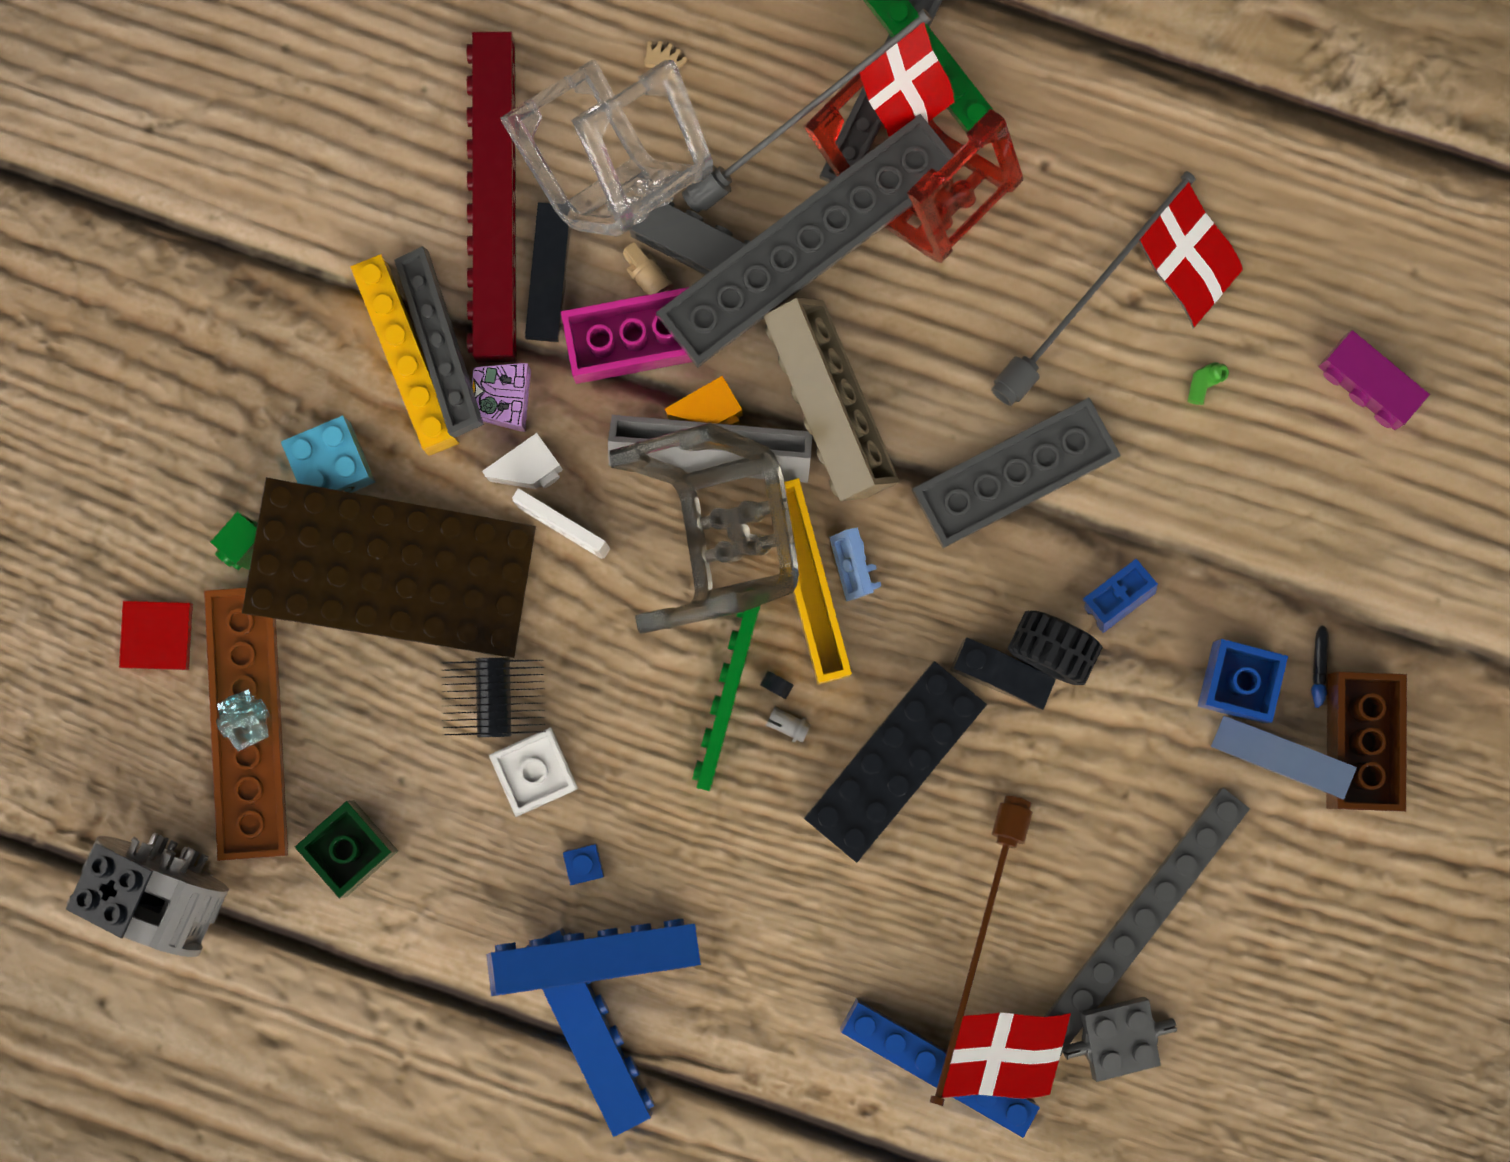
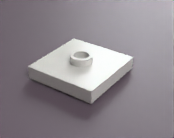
M552 727L543 730L546 732L536 733L489 755L515 817L578 790V786Z

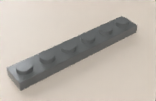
M422 246L394 261L448 433L456 438L484 425L429 251Z

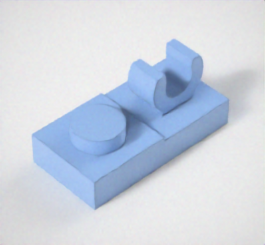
M858 527L844 530L829 537L846 601L856 600L874 593L873 590L881 587V582L872 583L868 572L876 570L877 567L874 564L866 565L864 543L860 537Z

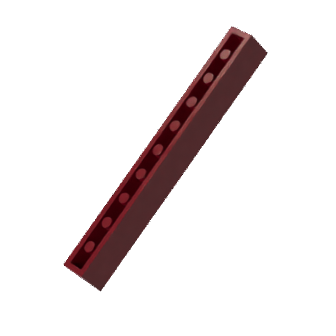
M512 31L472 32V44H467L466 51L467 62L472 64V75L467 76V94L472 96V107H467V125L472 127V139H467V157L472 159V171H467V189L472 191V203L467 204V221L472 223V236H467L468 256H473V268H467L468 288H473V300L467 301L468 320H473V333L467 334L468 353H473L477 363L517 362L515 40Z

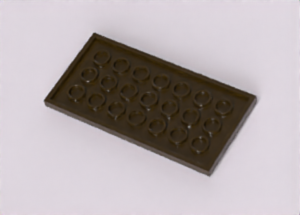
M266 477L242 614L514 658L536 526Z

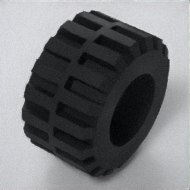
M1025 611L1008 646V650L1018 660L1053 678L1072 685L1086 684L1103 648L1097 639L1082 629L1040 611Z

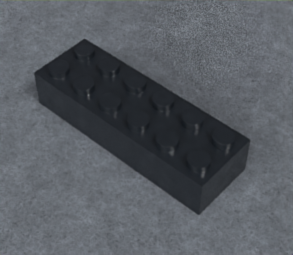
M932 662L803 819L857 863L987 704L938 663Z

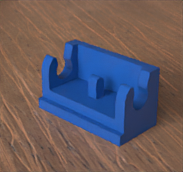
M1135 559L1083 598L1085 602L1084 608L1088 615L1091 613L1095 617L1097 627L1104 633L1155 595L1158 583L1141 563Z

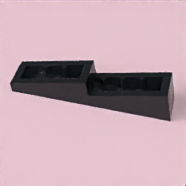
M538 202L525 330L526 340L559 342L562 319L561 311H563L566 287L565 273L572 225L571 205Z

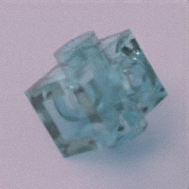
M249 689L239 694L231 695L217 704L220 718L216 719L218 729L223 737L229 738L237 751H241L269 737L265 719L269 717L268 709L261 698L256 700Z

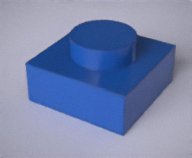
M597 844L563 852L570 886L604 877Z

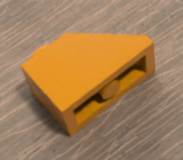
M720 376L666 407L665 414L669 420L737 425L740 423L738 418L743 416V410L723 376Z

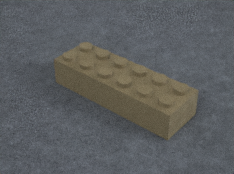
M795 298L763 316L767 324L765 326L766 334L775 343L779 353V365L790 379L792 384L791 394L802 408L805 416L803 419L807 431L814 437L818 447L816 449L818 459L827 468L831 478L829 480L830 488L834 495L839 497L840 501L863 499L899 483L898 476L824 300Z

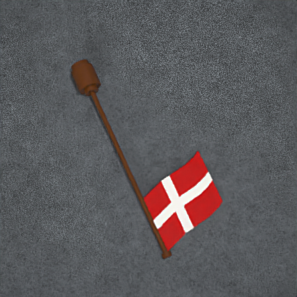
M1005 796L1004 803L999 805L992 830V835L997 837L996 843L1002 845V850L935 1096L931 1095L930 1103L940 1106L944 1105L945 1099L942 1098L987 1095L1026 1099L1051 1094L1071 1013L1046 1017L1010 1013L964 1016L1009 848H1016L1017 844H1025L1033 812L1030 810L1032 803L1022 798Z

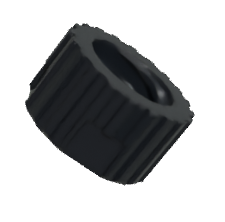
M767 671L760 686L784 699H787L794 686L770 671Z

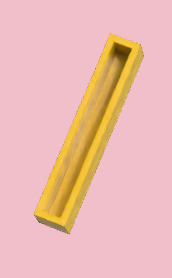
M380 254L350 266L422 449L430 456L460 444L457 437L454 438L448 433L421 345L388 263Z
M797 478L767 486L766 494L817 684L820 685L850 677L852 672L800 480Z

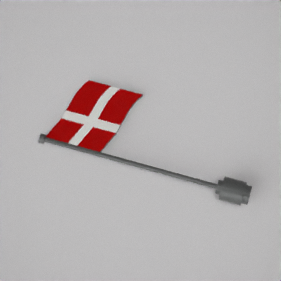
M924 8L919 11L918 18L728 169L725 170L721 166L717 168L714 165H710L687 183L682 195L688 206L693 211L699 213L702 210L707 211L731 192L730 183H732L730 175L858 73L860 74L868 101L886 128L888 137L892 136L921 114L928 123L953 104L954 93L949 77L932 49L925 24L932 20L929 13Z
M1186 171L1181 176L1182 181L1035 354L1031 358L1015 356L997 376L991 391L1001 402L1008 406H1012L1015 402H1020L1039 380L1040 376L1037 372L1039 367L1036 361L1138 242L1154 271L1182 305L1192 328L1211 309L1243 271V267L1234 248L1206 214L1191 187L1196 180L1193 174Z

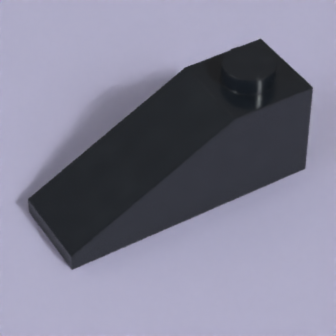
M967 637L962 641L950 671L1041 710H1044L1056 681L1055 678Z

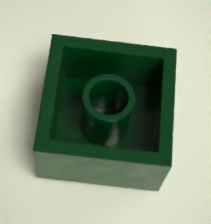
M355 801L344 802L295 846L296 850L339 899L348 897L398 852Z

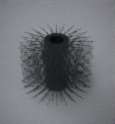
M509 657L475 658V661L442 662L443 664L475 663L476 668L441 670H476V676L441 677H476V683L442 684H476V690L441 692L476 691V697L445 699H476V704L449 706H476L477 712L442 714L477 713V719L442 721L477 720V726L443 727L477 728V733L444 735L510 737L512 734L546 732H511V726L545 725H511V719L546 717L511 718V712L545 710H511V705L542 703H511V698L538 696H511V690L535 689H510V683L544 681L510 682V676L544 674L510 675V669L544 667H510V662L544 660H510Z

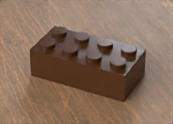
M1334 672L1327 674V756L1355 766L1357 769L1344 799L1326 793V809L1406 812L1407 674Z

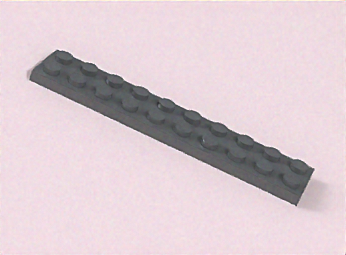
M920 114L658 310L656 316L698 368L762 320L763 316L768 312L778 308L958 172L962 165Z

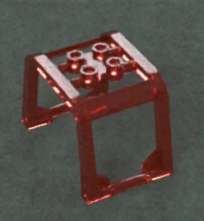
M859 73L846 83L803 126L836 176L850 167L836 145V141L844 123L839 110L863 87ZM992 109L966 133L969 141L965 145L945 134L933 119L928 122L954 156L938 172L931 168L907 192L913 206L884 227L936 262L942 263L952 253V247L1007 192H1013L1023 182L1024 178L1007 123L999 113ZM991 143L1000 167L983 158L977 152L984 145ZM963 166L973 171L966 180H959L954 183L952 177ZM985 179L997 186L998 189L948 238L946 230L953 224L952 216L960 208H969L975 203L976 196L974 190ZM913 215L919 217L922 223L917 229L907 223Z

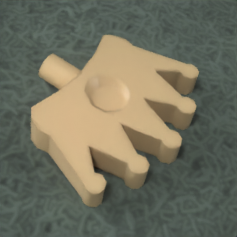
M658 41V45L653 51L651 48L652 42H647L644 64L645 67L655 69L653 73L655 78H658L661 72L673 78L676 72L687 63L686 57L678 61V57L681 55L680 49H677L675 53L670 55L672 50L671 43L661 52L662 41Z

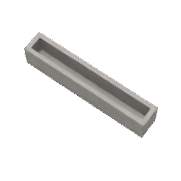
M612 415L608 437L609 466L781 481L799 478L800 482L808 483L812 435L808 431Z

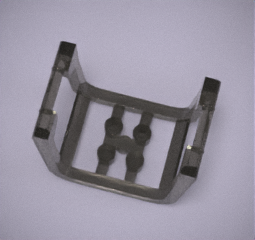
M710 422L610 450L611 468L639 473L667 482L676 489L681 501L694 579L695 593L691 603L635 615L637 629L640 634L671 629L672 627L744 612L794 592L798 582L799 571L785 483L780 464L769 447ZM680 445V449L686 451L725 450L744 457V459L686 473L681 468L646 454ZM763 473L768 501L760 503L756 501H743L738 507L731 509L715 508L710 515L702 517L696 490ZM771 514L774 534L766 536L750 534V528L747 523L760 522L764 519L765 515ZM710 528L727 530V535L731 541H721L715 548L707 550L704 530ZM777 547L780 574L713 589L710 569L711 562L733 563L739 561L744 555L762 556L766 555L771 548Z

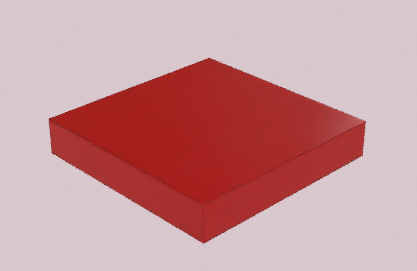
M123 601L119 668L189 670L193 604L182 602Z

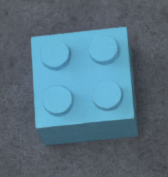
M343 415L281 441L297 483L350 493L375 483L352 424Z

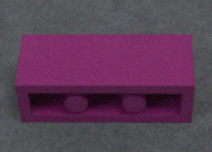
M1353 330L1338 342L1318 366L1324 371L1323 375L1329 382L1337 386L1341 385L1346 389L1354 403L1370 409L1375 414L1374 417L1377 422L1386 428L1396 430L1405 425L1430 395Z

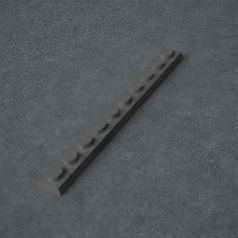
M1220 788L1044 1016L1071 1013L1063 1045L1070 1044L1082 1029L1080 1012L1098 1008L1250 810L1249 807L1226 789Z

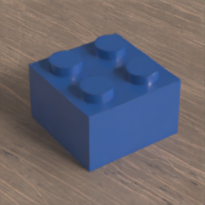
M1225 639L1214 641L1197 707L1262 724L1273 722L1288 656Z

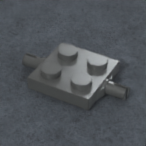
M1140 997L1080 1012L1083 1025L1082 1041L1063 1045V1053L1067 1060L1085 1055L1090 1064L1092 1079L1099 1082L1161 1066L1157 1046L1158 1036L1177 1032V1027H1175L1177 1025L1173 1018L1155 1022L1152 1018L1149 999Z

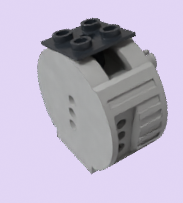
M158 833L152 834L148 844L142 843L141 845H139L140 841L136 837H133L132 842L108 836H98L82 868V875L76 888L67 901L66 910L119 938L124 937L170 954L197 957L202 951L203 946L201 942L209 925L215 922L229 888L218 879L212 877V874L202 870L209 858L208 856L201 854L197 865L194 866L200 852L190 847H184L180 857H174L176 854L174 849L178 843L171 840L166 849L165 846L169 839L158 835Z

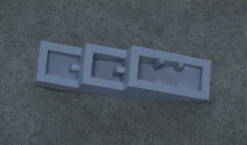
M1223 716L1211 745L1212 748L1340 799L1345 798L1357 769L1355 766L1226 716Z

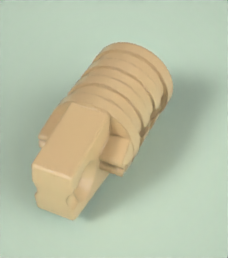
M635 242L624 248L623 256L630 265L627 268V272L637 282V285L643 290L645 295L671 291L674 288L672 281L663 273V270L658 266L657 261L650 253L645 255Z

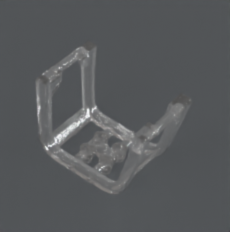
M590 60L501 117L504 127L555 212L572 229L615 237L620 236L630 230L633 225L644 221L648 217V213L655 208L672 202L674 195L692 183H699L712 174L713 160L679 69L673 60L662 61L639 76L637 82L617 95H614L597 61ZM574 88L576 93L594 95L598 102L571 120L594 168L598 181L568 200L533 138L542 119L538 109ZM644 94L668 97L694 164L660 162L653 159L644 149L622 108ZM609 122L631 158L616 169H614L602 139ZM605 204L603 208H601L594 214H591L593 211H595L596 209Z

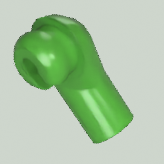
M1214 362L1195 371L1187 402L1203 405L1207 388L1228 378V367Z

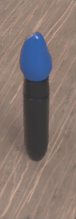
M1323 625L1319 627L1316 633L1314 648V684L1311 688V694L1316 708H1320L1324 704L1327 696L1325 684L1329 634L1327 628Z

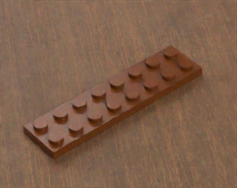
M246 588L204 591L217 861L288 855L276 619L242 614Z

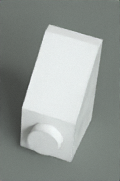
M535 433L482 472L490 482L537 489L541 485L543 488H547L560 478L558 473L563 469L540 436Z

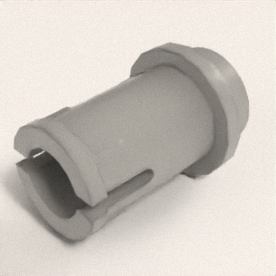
M775 706L766 726L792 737V742L795 743L796 740L804 741L811 724L805 722L806 718L803 717L801 720Z

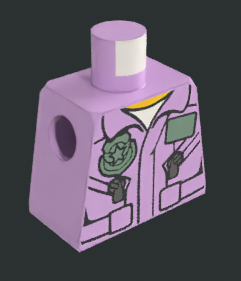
M527 363L474 368L471 385L483 422L525 432L531 369Z

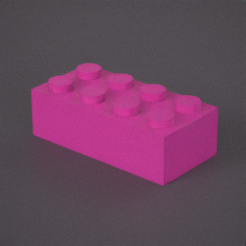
M689 287L561 311L572 376L575 383L580 384L693 362L656 316L658 310Z

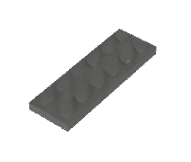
M1087 398L914 487L912 492L944 549L1110 463L1121 455L1091 399Z

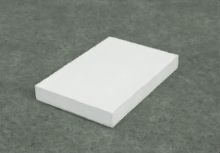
M518 488L512 499L520 510L599 558L606 557L610 547L605 540Z

